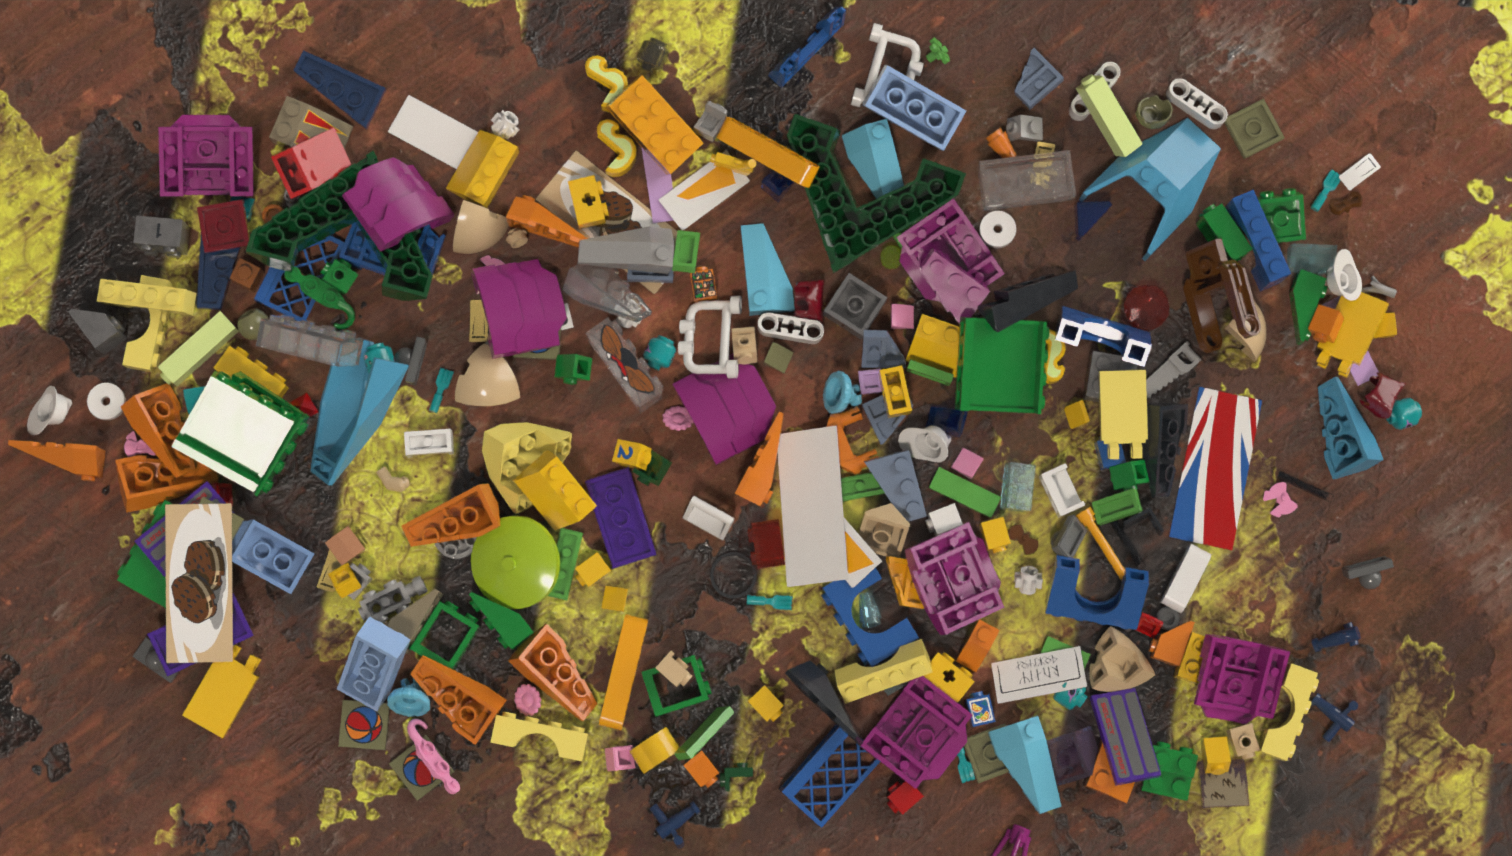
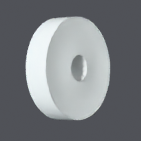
M993 211L982 219L979 226V234L986 245L992 248H1003L1013 240L1016 234V224L1014 219L1006 212ZM999 226L1002 232L996 233L993 228Z
M111 383L96 385L90 391L87 398L90 412L101 420H113L119 417L123 412L120 406L126 402L123 391ZM105 398H110L109 405L105 406L103 404Z

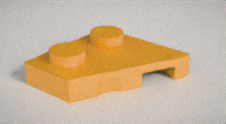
M886 556V563L899 606L924 609L914 586L907 559Z

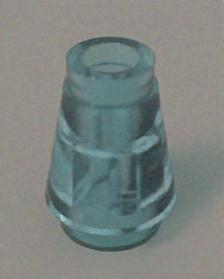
M872 592L860 594L859 622L862 623V627L871 628L880 625L882 616Z

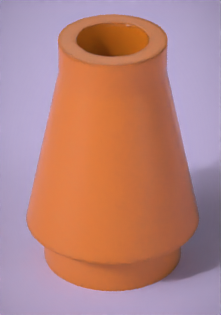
M1001 128L986 137V140L989 142L987 145L1003 159L1014 158L1017 155L1006 131L1003 132Z

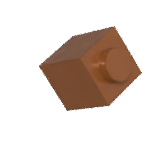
M240 258L230 279L233 283L254 293L264 275V271Z

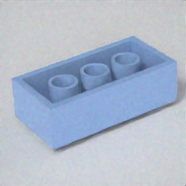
M884 65L862 104L869 110L942 151L945 150L966 113V110L888 65Z
M369 617L355 637L337 690L378 711L391 692L411 639L387 627L382 622Z

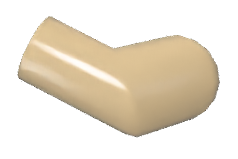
M386 467L376 472L386 489L390 491L402 492L410 486V481L407 477H392Z

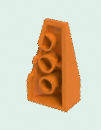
M522 195V198L515 197L506 216L510 227L520 228L529 233L579 248V241L588 239L539 203H536L534 198Z
M166 383L136 394L120 406L131 427L176 478L196 470L194 460L191 457L171 447L185 422L181 421L179 413L181 410L180 402L170 384Z
M8 440V445L81 476L83 481L95 482V478H103L106 451L98 446L66 443L64 447L62 444L46 442L45 445H41V443L34 441Z
M137 455L115 460L120 492L126 513L151 508L159 503H163L164 500L170 501L194 492L207 481L211 485L219 481L216 471L194 460L196 470L178 478L171 473L160 459L146 458L147 456Z
M479 484L403 524L401 527L411 547L481 537L500 527L499 505L489 484Z
M544 624L517 648L508 661L534 685L579 720L584 721L597 705V702L587 683L575 667L577 665L574 659L570 658L563 639L547 624Z
M424 655L411 672V676L427 696H431L438 704L439 711L442 714L445 713L453 723L451 726L455 731L475 745L507 701L489 687Z
M1101 739L1083 786L1127 803L1135 782L1115 786Z

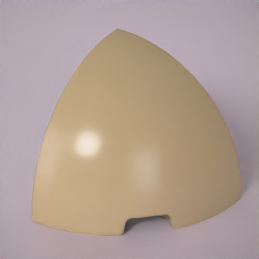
M463 200L454 234L453 252L472 254L490 248L506 233L509 227L506 217L492 213L489 209Z
M1256 302L1255 306L1261 324L1259 334L1245 339L1239 333L1236 322L1233 319L1225 327L1232 336L1244 345L1241 351L1254 362L1258 359L1264 348L1267 331L1264 315ZM1245 321L1246 329L1251 331L1250 323Z
M483 344L476 349L467 360L469 367L465 375H459L455 390V401L472 406H495L519 399L518 383L506 360L503 357L492 359L490 347L487 344Z
M1111 626L1104 632L1095 647L1098 651L1095 663L1090 664L1089 674L1092 689L1104 692L1130 689L1155 676V672L1144 654L1128 637Z

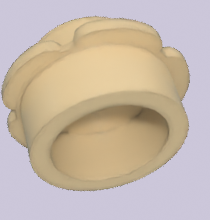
M520 228L510 230L506 238L507 243L512 248L523 246L528 241L527 231Z

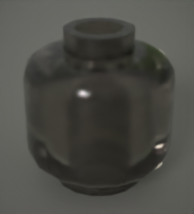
M652 37L650 40H644L636 57L637 61L641 63L640 68L650 73H653L654 69L662 70L670 53L666 48L667 44Z

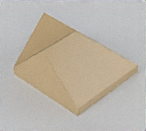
M890 503L865 511L859 535L876 554L900 558L910 524L894 505Z

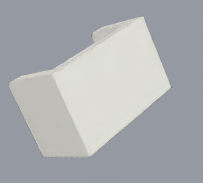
M451 429L404 432L405 455L408 458H412L413 455L441 453L454 455L453 432Z
M1066 463L1039 476L1058 518L1085 506L1084 501L1081 502L1066 471V468H1068Z

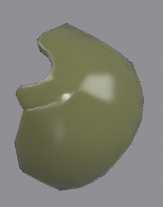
M1157 95L1143 98L1138 103L1135 114L1142 126L1148 129H1159L1170 120L1173 108L1168 99L1161 100Z

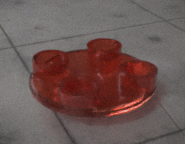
M1141 285L1131 290L1124 302V313L1129 323L1141 330H1153L1161 326L1169 316V302L1164 292L1157 286Z

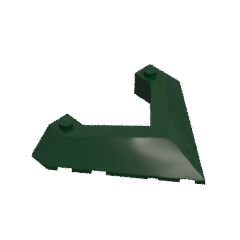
M794 114L787 134L792 150L819 166L810 188L805 187L833 273L957 197L966 173L923 158L914 181L859 207L834 155L841 131L835 127Z
M374 150L358 163H354L338 173V176L334 179H329L300 198L299 202L290 208H285L273 216L264 225H259L253 229L246 249L247 254L269 267L293 272L299 251L356 222L386 271L382 282V296L401 301L427 299L433 279L423 254L411 232L405 234L397 245L380 252L342 197L345 192L355 186L359 171L378 163Z

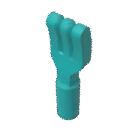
M1331 169L1322 183V192L1318 194L1310 207L1316 212L1322 207L1327 194L1334 191L1341 181L1339 178L1340 174Z
M440 368L436 379L438 388L429 408L430 412L438 413L443 399V392L450 386L454 375L453 371Z
M747 595L746 604L761 606L767 604L778 610H792L793 596L775 595L773 598H765V596Z
M964 747L957 754L960 761L958 771L962 783L976 780L971 763L965 759Z

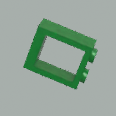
M1212 204L1199 215L1200 219L1196 226L1207 242L1222 238L1227 260H1236L1238 262L1252 250V247L1223 204L1217 207Z
M439 601L410 649L420 656L424 655L454 670L481 627L476 624L478 619L466 613L463 616L457 612L459 607L449 601H446L445 604ZM442 611L447 612L471 627L450 662L421 645Z
M695 655L681 659L686 664H692L701 696L665 708L662 707L652 676L660 672L656 667L641 672L655 717L709 700L708 695L712 694L708 680L703 682L701 673L705 672L701 658L696 660Z

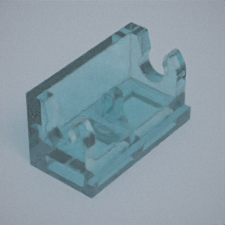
M1291 244L1287 248V265L1291 273H1297L1300 269L1311 273L1327 274L1329 267L1334 265L1337 245Z
M1016 462L1005 464L1000 509L1019 512L1031 511L1036 465Z

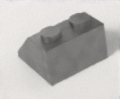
M77 309L68 311L92 345L104 355L127 339L123 334L126 329L114 316L110 318L105 313Z

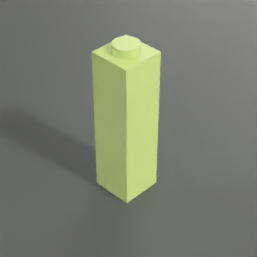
M1091 74L1081 80L1082 84L1076 87L1081 99L1115 156H1128L1142 145L1137 133L1104 77Z
M219 311L158 366L162 371L160 376L168 385L173 383L178 387L236 335L239 330Z

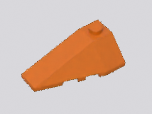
M780 411L769 429L764 443L758 449L753 460L754 462L748 467L735 494L759 506L763 502L767 504L773 494V491L770 489L773 483L784 414Z

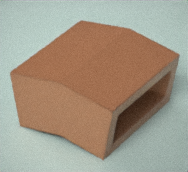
M349 526L325 542L341 565L347 562L350 563L365 551L364 546Z

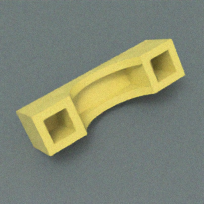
M141 275L140 284L172 287V283L169 280ZM148 309L150 313L149 327L143 336L137 340L127 342L122 365L126 368L154 373L155 367L158 368L160 363L158 351L159 346L163 345L165 340L163 327L164 323L168 322L170 313Z
M100 279L97 302L109 306L139 307L193 316L197 293L181 288Z
M922 639L900 646L895 656L881 665L863 667L853 663L834 670L837 687L845 704L933 672L930 657Z
M1292 663L1287 664L1281 688L1290 699V714L1281 726L1274 729H1264L1259 743L1260 750L1257 752L1281 761H1287L1288 757L1292 758L1296 749V745L1293 744L1295 737L1300 736L1304 724L1301 723L1303 714H1307L1311 706V701H1309L1310 694L1316 691L1319 680L1316 679L1318 673Z
M502 712V716L496 715L491 743L516 747L518 742L525 736L539 733L548 736L555 743L559 757L583 762L589 734L584 733L585 728L571 726L570 730L562 729L561 723L548 721V725L538 724L539 719L525 716V721L515 719L516 714Z

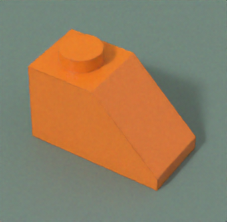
M980 619L977 620L955 662L977 672L1000 630Z
M1188 621L1158 635L1157 639L1153 638L1149 647V651L1152 652L1150 658L1175 667L1180 666L1195 622Z
M703 751L684 764V767L700 787L705 785L709 788L719 780L716 777L719 772Z

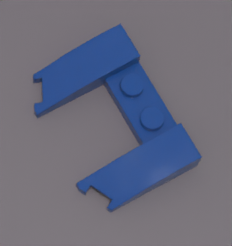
M842 6L834 7L817 23L815 29L819 33L814 32L807 39L806 42L808 44L803 49L798 48L795 52L788 53L771 70L769 77L779 87L782 88L844 25L846 9Z
M353 223L340 252L339 259L345 260L352 265L351 267L360 270L365 268L385 275L386 271L357 223ZM428 224L424 226L418 246L428 269H430L433 275L445 235L442 234L439 238Z

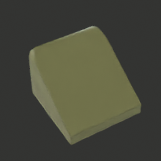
M772 342L763 365L785 373L794 352Z

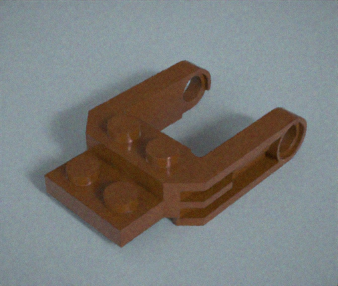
M1222 238L1212 240L1185 252L1191 275L1190 278L1186 279L1183 290L1200 349L1205 353H1211L1219 350L1222 346V336L1210 293L1224 288L1232 317L1236 322L1239 333L1245 339L1259 334L1261 324L1246 269L1236 260H1227ZM1245 321L1250 323L1251 331L1246 329ZM1207 335L1213 340L1212 346L1207 342Z

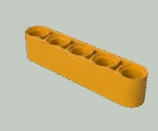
M726 116L717 134V138L804 187L810 188L819 169V166L734 118Z
M625 615L599 720L600 726L622 730L648 619Z

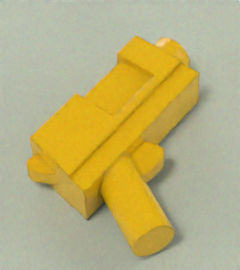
M719 152L717 154L712 153L710 162L714 163L713 166L719 168L722 166L745 176L753 173V168L756 166L754 159L742 160Z

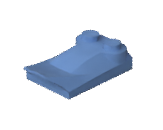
M253 519L243 522L232 541V562L289 594H292L314 556V553Z

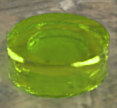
M892 245L885 247L880 255L882 265L887 269L898 268L901 265L899 261L901 249Z

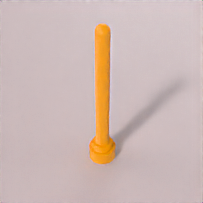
M1088 507L1077 514L1076 517L1084 527L1087 526L1122 581L1125 569L1096 525L1094 511L1091 507Z

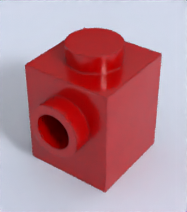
M897 781L888 789L890 794L886 796L889 799L886 804L895 814L899 811L903 815L924 796L917 788H913L906 781L901 784Z

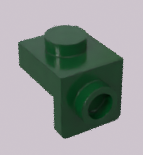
M651 450V461L647 465L646 471L634 467L632 472L638 475L637 480L647 486L650 483L659 486L673 462Z
M734 763V768H724L725 773H720V787H725V792L730 791L729 777H753V767H748V763Z

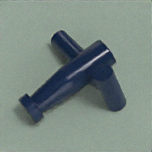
M1352 622L1343 624V630L1331 633L1320 639H1312L1315 652L1321 651V648L1339 646L1349 643L1350 647L1358 645V640L1361 639L1358 627L1353 626Z
M1316 693L1311 699V705H1315L1333 721L1332 725L1322 736L1328 742L1332 740L1340 728L1348 732L1355 723L1347 715L1351 710L1358 709V703L1355 700H1349L1348 706L1341 711L1333 704L1322 699L1319 693Z
M692 801L689 803L690 806L667 818L658 804L653 805L650 811L660 823L655 828L659 836L663 840L672 833L675 846L679 849L683 848V838L678 836L676 830L695 813L696 815L699 814V808Z

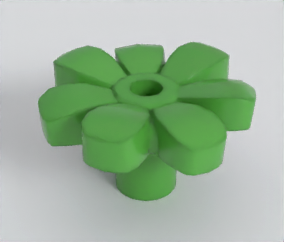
M935 37L930 40L931 45L929 46L931 52L926 55L927 60L933 62L937 59L947 64L950 61L947 54L949 52L946 46H942L941 42Z

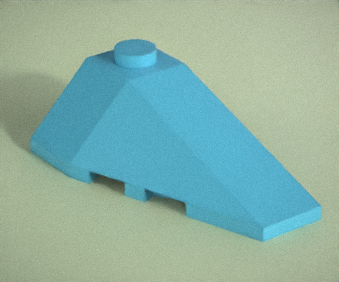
M887 119L865 124L842 135L849 161L857 169L860 177L865 181L876 199L904 186Z
M764 224L741 225L749 316L762 315L764 313L794 312L793 288Z
M1035 716L988 732L996 756L1007 767L1012 778H1015L1021 786L1023 793L1037 812L1041 814L1061 807L1047 741L1039 717Z

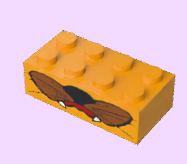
M643 75L638 76L605 107L666 175L672 174L704 144Z

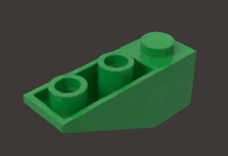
M1303 269L1296 273L1289 292L1297 345H1301L1305 340H1309L1311 332L1308 328L1318 307L1319 299L1324 298L1328 288L1325 285L1327 278Z
M471 592L469 594L472 598L469 603L476 612L481 610L486 618L483 621L491 631L494 628L500 634L497 639L505 649L510 647L511 650H514L534 634V631L519 613Z

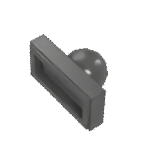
M417 337L413 350L401 348L394 356L395 362L409 365L405 379L409 385H417L427 347L425 338Z
M1075 515L1068 516L1062 529L1056 531L1051 536L1050 544L1057 555L1073 558L1088 531Z
M1381 556L1342 568L1343 576L1348 579L1359 577L1361 586L1369 590L1375 589L1380 585L1382 580L1380 571L1393 568L1394 565L1392 559Z
M147 637L132 656L170 683L174 681L180 672L178 671L170 676L166 675L154 647Z

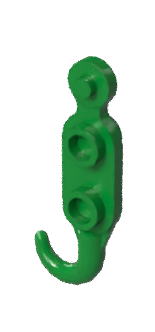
M295 266L293 272H284L286 280L299 283L300 289L305 295L327 308L339 309L347 314V321L344 324L334 323L335 328L347 329L354 323V309L343 299L337 289L314 275L303 276Z

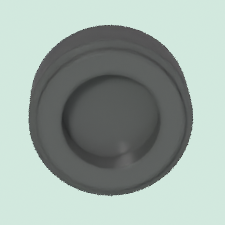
M1163 607L1156 613V618L1164 622L1161 627L1163 630H1171L1179 623V613L1170 607Z

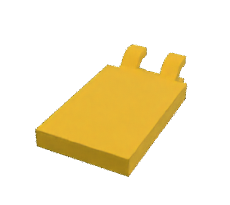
M1363 292L1353 301H1349L1344 296H1341L1335 309L1341 312L1344 321L1334 343L1328 341L1326 343H1318L1317 348L1322 350L1316 360L1317 366L1326 369L1331 357L1342 360L1338 368V375L1347 378L1353 364L1361 365L1388 309L1389 303Z
M233 645L232 662L212 663L182 715L221 738H225L259 679L253 673L262 659L255 655H250L245 665L239 663L235 658L242 648L237 645Z

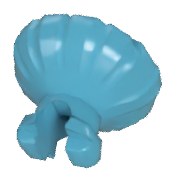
M833 372L827 379L823 391V401L826 410L831 414L844 411L849 403L851 406H859L862 403L861 395H856L860 391L859 385H852L851 379L844 372Z
M405 678L401 680V688L395 689L389 694L387 705L397 714L417 717L426 714L430 710V699L420 690L422 688L414 678L411 685L409 680Z

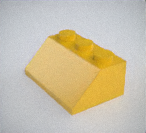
M479 130L446 189L471 203L488 208L519 154L518 147L497 135Z
M922 314L906 361L910 362L911 359L954 375V378H957L960 327Z
M549 450L545 451L513 479L515 484L554 531L581 521L597 506L559 458Z

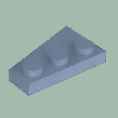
M908 449L864 461L890 502L908 522L927 517Z

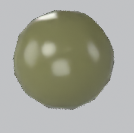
M254 308L243 313L238 318L237 326L239 333L246 339L258 340L267 334L270 322L268 316L263 311Z

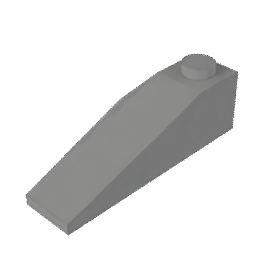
M649 226L580 240L577 264L668 274L673 267L674 240L672 229Z

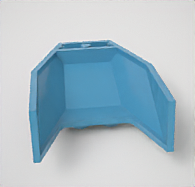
M1186 118L1144 140L1142 145L1128 156H1119L1083 192L1079 201L1082 203L1090 194L1123 177L1129 176L1133 178L1164 208V215L1147 253L1142 258L1146 261L1192 213L1221 148L1190 119Z
M350 337L357 340L361 346H358L357 350L347 355H337L335 353L332 359L320 401L310 470L327 485L332 486L379 428L409 367L408 364L374 357L370 373L368 374L363 354L367 351V347L374 345L373 341Z

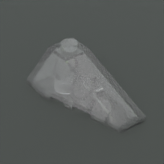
M578 264L569 268L563 291L579 303L636 323L652 313L640 296L630 291V284L626 280L622 281L618 276L619 271L616 268Z

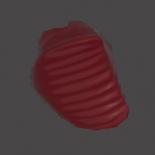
M824 280L799 281L794 285L795 309L793 315L795 317L824 323L822 308Z
M1377 372L1378 376H1371L1369 378L1370 382L1376 387L1365 395L1366 402L1359 399V402L1374 416L1387 419L1391 416L1395 400L1406 383L1399 382Z

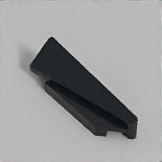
M1073 270L1060 275H1055L1054 273L1046 274L996 290L994 295L997 301L979 305L978 311L994 331L1000 332L1077 290L1076 271Z

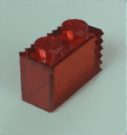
M779 519L751 523V529H747L749 543H754L755 551L750 552L752 566L757 565V570L784 567L785 560Z

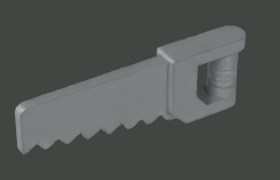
M1188 341L1146 380L1147 398H1151V395H1155L1157 390L1160 391L1163 386L1166 387L1168 383H1172L1173 379H1177L1179 375L1182 376L1188 373L1202 360L1189 347L1190 343ZM1183 352L1192 363L1184 364L1177 355Z

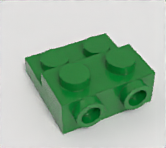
M1295 188L1283 189L1282 194L1275 195L1273 191L1260 192V196L1257 199L1277 243L1306 240L1303 194L1296 192Z
M1157 741V745L1152 746L1161 776L1159 778L1143 780L1141 791L1188 801L1198 755L1193 754L1194 749L1180 747L1178 751L1170 749L1171 744Z

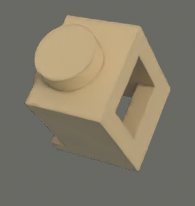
M755 328L732 329L734 360H737L738 364L757 363Z
M670 651L656 669L676 687L680 684L684 687L692 678V675L686 670L689 666L679 657L674 660L672 657L675 653Z
M1252 723L1226 730L1235 757L1242 756V760L1256 756L1255 751L1260 750ZM1243 738L1249 740V745L1246 747L1242 745Z

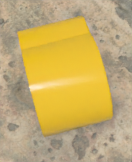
M665 727L629 752L643 774L674 755L680 747L667 727Z

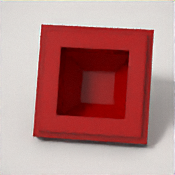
M308 393L290 402V404L310 417L319 413Z
M212 483V487L226 504L231 503L233 507L232 484Z
M1142 612L1136 631L1155 638L1164 622Z

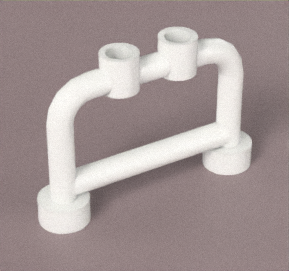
M874 23L869 37V41L877 43L865 89L855 88L851 105L860 107V104H863L878 77L887 41L911 49L912 56L906 76L912 80L915 79V75H921L924 63L919 62L921 56L919 45L908 37L882 30L883 25Z
M731 296L730 300L698 301L688 308L686 320H680L679 324L680 333L685 334L684 341H679L678 353L683 355L684 365L687 370L696 374H727V378H738V361L728 359L731 314H741V296ZM699 310H722L719 365H697L692 361V355L694 354L695 314Z

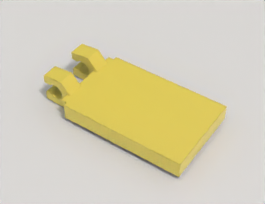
M1146 370L1098 371L1100 441H1104V444H1107L1108 459H1119V444L1130 443L1131 458H1142V443H1146V439H1148Z

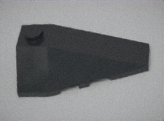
M1147 403L1148 439H1146V443H1142V453L1149 477L1152 498L1169 497L1176 472L1174 467L1175 457L1180 455L1181 447L1178 446L1181 434L1186 433L1188 404Z
M810 660L788 669L785 674L792 683L861 746L863 741L834 685L826 676L829 672L820 663L815 665Z

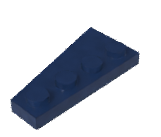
M304 50L293 70L366 130L386 92L385 87Z
M201 235L197 309H222L231 280L230 276L234 270L240 248L205 253Z

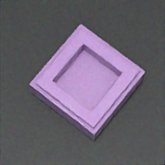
M881 369L858 371L860 395L882 392L878 376Z

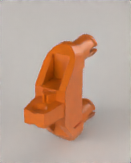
M858 406L840 414H830L826 426H837L840 468L854 475L859 474L862 468L867 467L864 461L879 457L875 456L877 455L875 448L858 456L852 453L843 429L844 426L863 420Z

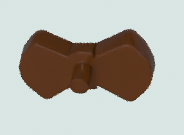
M1352 191L1347 199L1342 201L1331 200L1329 204L1330 211L1335 215H1341L1344 211L1348 213L1354 207H1361L1363 198L1360 193Z
M1013 525L1009 528L1008 535L1010 540L1018 541L1022 545L1025 555H1031L1037 551L1038 540L1030 538L1027 533H1024L1022 525Z

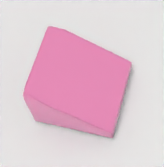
M891 304V329H914V306Z
M963 448L951 468L972 479L984 458Z
M633 745L605 748L608 772L636 768L635 760L629 752L633 749Z

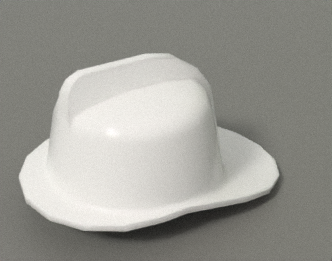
M1341 249L1335 257L1334 265L1330 266L1327 270V285L1333 294L1344 296L1345 299L1353 301L1361 294L1362 281L1351 253L1347 249Z
M49 386L30 412L27 422L28 432L35 436L41 433L47 425L62 423L72 405V401L58 394L54 386Z
M929 426L924 429L906 428L900 433L898 442L902 450L908 449L910 451L911 457L940 463L948 457V446L951 442V436L947 435L945 431L937 426Z

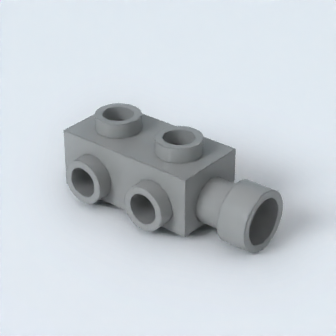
M419 575L411 579L412 582L406 585L402 581L397 583L395 579L384 584V590L378 593L372 590L362 595L364 600L359 602L361 607L358 608V611L363 621L371 617L383 623L389 619L388 615L394 612L399 614L409 607L408 605L413 603L411 597L417 594L420 596L428 592L421 576ZM401 594V601L395 602L394 595ZM375 604L381 606V610L377 613L373 611Z

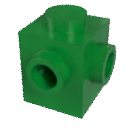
M341 258L339 261L336 259L332 260L331 263L327 261L320 271L323 274L321 280L342 294L348 292L359 274L351 270L352 265Z
M578 354L557 355L554 377L563 379L564 384L577 385V381H590L592 358Z
M1145 460L1130 461L1109 467L1114 490L1124 489V491L1133 488L1138 490L1137 485L1149 482Z

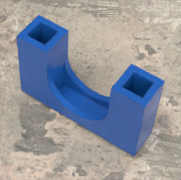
M1254 190L1232 198L1225 208L1236 225L1245 232L1251 244L1256 261V266L1251 270V273L1259 291L1281 283L1291 274V271Z
M1062 306L1056 324L1055 340L1077 347L1080 339L1100 342L1118 350L1122 354L1123 361L1145 367L1152 346L1150 332Z
M1056 556L1046 597L1045 614H1051L1055 617L1073 618L1077 621L1096 622L1100 625L1118 626L1122 629L1137 630L1149 586L1148 571L1125 567L1118 593L1109 600L1094 602L1083 598L1076 590L1080 572V559Z
M876 568L854 588L846 580L833 581L822 588L824 593L821 594L826 605H832L836 611L833 616L839 626L844 624L848 633L845 635L852 646L856 644L860 650V653L857 655L863 665L866 666L868 664L870 667L896 653L900 646L911 643L919 638L907 618L890 629L876 634L863 631L854 622L852 604L855 597L882 579Z

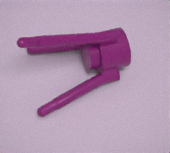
M1013 824L1012 829H1007L1005 836L991 856H997L1009 838V843L1014 845L1010 856H1016L1019 847H1023L1022 856H1027L1031 841L1029 837L1031 831Z

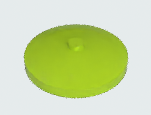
M507 516L500 518V527L476 538L471 553V569L478 588L490 601L509 609H521L541 602L550 594L559 576L560 556L555 540L544 526L528 517Z

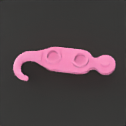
M412 719L408 723L407 731L416 747V755L424 762L434 778L443 781L448 793L456 794L460 790V785L456 779L450 776L448 763L437 752L434 744L423 739L415 728V725H419L426 730L428 726L420 719Z

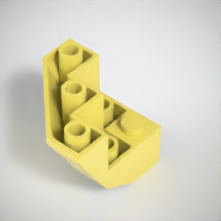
M528 422L500 424L484 431L482 453L489 478L513 513L518 514L533 506L513 479L547 450L556 455L563 463L570 453L572 433Z

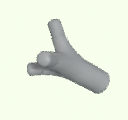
M1375 276L1370 278L1372 286L1361 290L1363 293L1375 292L1394 298L1397 293L1396 289L1381 284Z

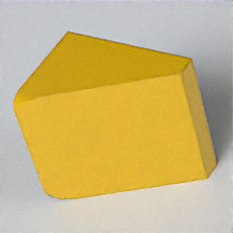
M1394 312L1385 313L1373 339L1397 335Z
M1080 400L1064 408L1071 429L1089 423L1090 419L1084 401Z
M348 562L328 573L335 590L341 598L361 588V584Z
M605 586L601 609L624 612L628 589Z

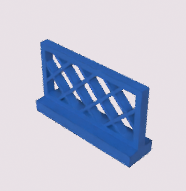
M331 235L326 237L324 240L303 249L307 262L295 267L300 268L308 265L311 275H314L311 264L322 260L326 263V259L331 257L330 263L332 260H337L344 242ZM331 241L338 245L334 254L325 256L322 243ZM319 245L322 257L309 261L306 249ZM270 267L254 301L304 324L316 301L311 299L309 305H307L306 300L310 299V297L304 296L299 283L284 286L281 277L285 271ZM278 282H280L281 288L275 289ZM298 285L302 298L289 302L285 289ZM283 291L286 300L285 304L277 306L269 302L273 293ZM300 301L304 302L306 311L302 318L293 314L291 304ZM288 306L289 311L283 309L282 307Z
M837 724L779 788L786 797L821 828L880 763V761L874 759L870 765L861 766L860 753L866 751L860 749L857 743L856 750H844L843 741L848 735ZM856 753L857 766L844 767V754ZM831 754H840L841 767L828 768V758ZM857 769L856 781L854 783H845V770ZM841 770V783L829 784L828 771ZM825 771V784L813 785L812 776L815 772ZM845 786H850L848 790L845 791ZM830 787H842V796L839 800L830 801ZM825 788L826 801L813 802V789ZM800 789H809L810 802H799L794 796ZM826 804L827 813L819 820L814 815V805ZM806 805H810V811L805 807Z

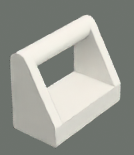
M696 496L692 497L683 516L684 520L722 541L734 522L733 517Z

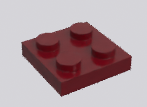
M244 200L197 207L205 253L248 245L250 233Z

